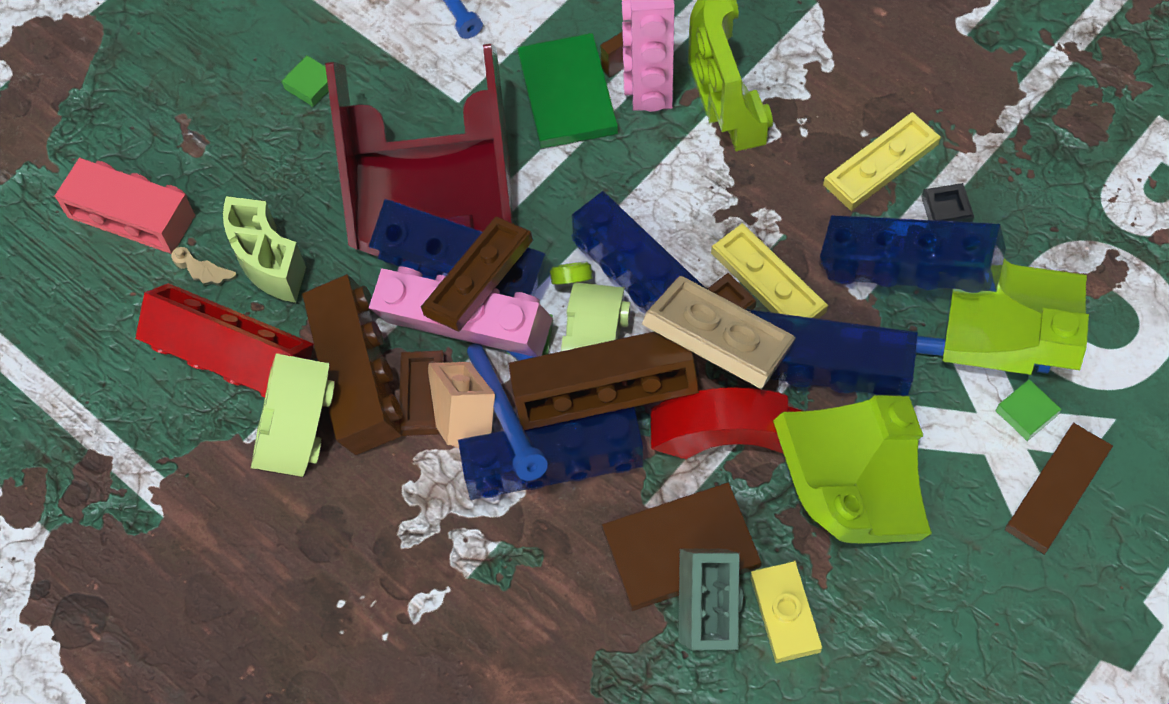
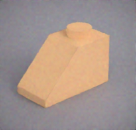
M471 362L429 363L428 374L436 428L447 445L467 449L474 447L476 444L491 443L495 393Z

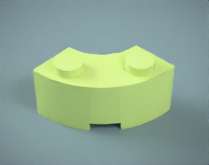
M226 196L223 209L225 232L244 273L252 283L267 294L281 300L296 303L306 269L297 243L283 238L276 233V225L266 201Z
M575 282L567 307L566 336L562 338L561 351L619 339L621 327H628L630 320L631 302L624 301L625 288Z
M276 353L270 370L263 409L257 428L251 468L303 477L308 462L317 463L321 438L315 437L321 408L322 406L330 407L334 391V381L327 380L329 363Z

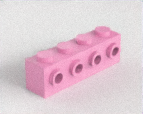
M622 0V17L624 21L622 22L624 95H632L633 111L646 110L654 112L661 109H672L674 0Z
M398 267L397 272L381 268L369 309L386 323L533 357L542 356L553 318L541 306L540 300L537 297L521 292H516L514 297L501 295L500 291L495 288L460 332H457L425 317L421 309V305L446 276L437 275L436 279L433 280L423 278L422 273L407 267Z

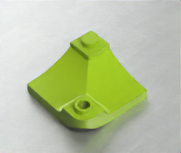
M697 0L690 15L688 63L709 123L718 122L722 132L729 131L735 151L766 145L768 128L773 127L770 107L768 104H762L757 90L749 91L743 83L728 43V39L732 37L733 19H738L739 17L737 1Z
M983 248L965 250L959 255L942 361L1032 375L1034 364L1080 370L1087 348L1089 314H1086L1087 275L1011 264L1004 258L1003 251Z
M875 395L870 400L841 407L813 411L782 412L773 420L796 492L803 507L814 521L839 541L857 544L921 541L932 534L923 505L918 473V440L924 435L909 396Z

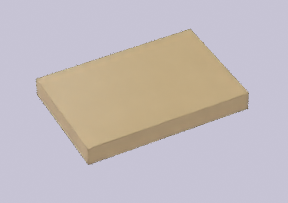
M679 276L646 312L642 325L760 389L767 383L796 338L794 335L683 276Z

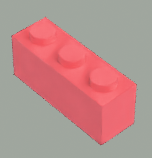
M79 158L55 194V198L68 218L170 254L177 248L196 216L187 195L181 189L172 185L163 187L154 184L137 173H131L130 175L122 173L102 161L93 163Z

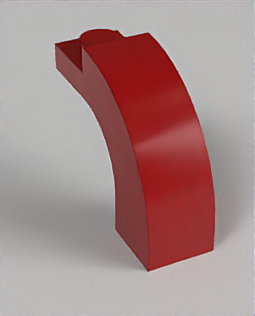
M754 388L700 390L699 393L668 399L651 408V449L685 460L704 450L732 444L755 445L783 453L773 420L782 412H800L802 410L788 406V395L769 390Z

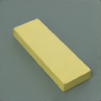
M911 112L827 175L823 185L852 211L937 147L941 136L916 114Z
M743 223L712 246L711 254L795 336L799 335L827 312L828 304Z

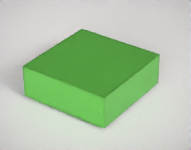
M308 55L282 80L285 90L312 107L329 91L326 67Z
M1030 379L999 403L996 408V412L1026 441L1030 440L1054 420L1062 410Z

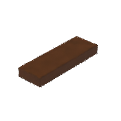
M495 217L421 305L423 315L460 332L533 242L531 231Z
M1073 422L1007 524L1005 531L1045 555L1113 445Z

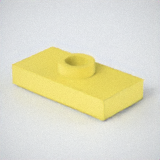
M796 561L751 571L750 578L775 663L821 653L822 645Z

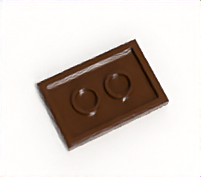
M729 482L602 524V531L632 611L679 596L680 549H727L739 553V575L761 568L762 562Z

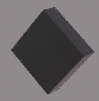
M963 183L923 189L921 198L932 231L972 225L974 214Z

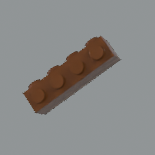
M346 274L302 293L317 360L329 363L327 380L334 381V391L329 411L336 441L354 455H358L401 437L402 433L398 420L403 417L402 410L396 397L391 394L389 382L393 381V375L388 362L381 355L379 346L384 343L383 336L376 322L372 320L369 309L372 296L367 287L364 285L360 287Z
M655 331L508 363L513 396L519 420L524 430L699 393L692 352Z

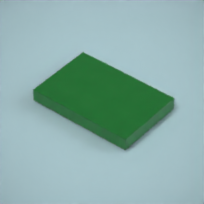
M593 33L517 47L540 149L618 134V125Z

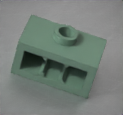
M680 549L678 642L690 650H738L739 612H741L743 606V592L739 584V553L727 549Z

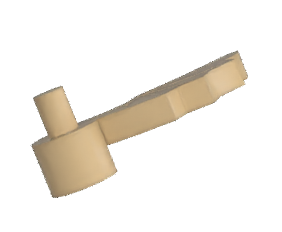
M177 247L172 252L171 257L174 264L180 269L187 268L193 280L201 281L204 286L209 284L221 286L225 281H232L237 278V274L234 271L220 268L208 260L201 262L196 260L184 247Z

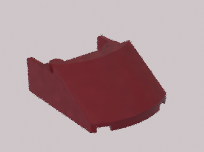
M491 43L483 44L488 90L475 92L467 98L463 108L465 134L387 142L385 122L378 109L362 104L350 106L345 65L336 62L325 63L348 246L387 260L401 262L405 260L414 262L438 261L464 255L495 217L513 223L508 131L505 124L497 48Z

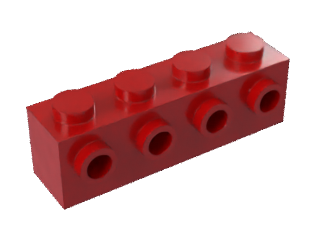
M170 283L144 292L135 339L151 345L152 350L158 353L177 356L186 360L187 364L193 368L209 370L223 376V379L230 384L245 385L259 391L260 395L264 398L276 353L311 360L314 347L312 342Z

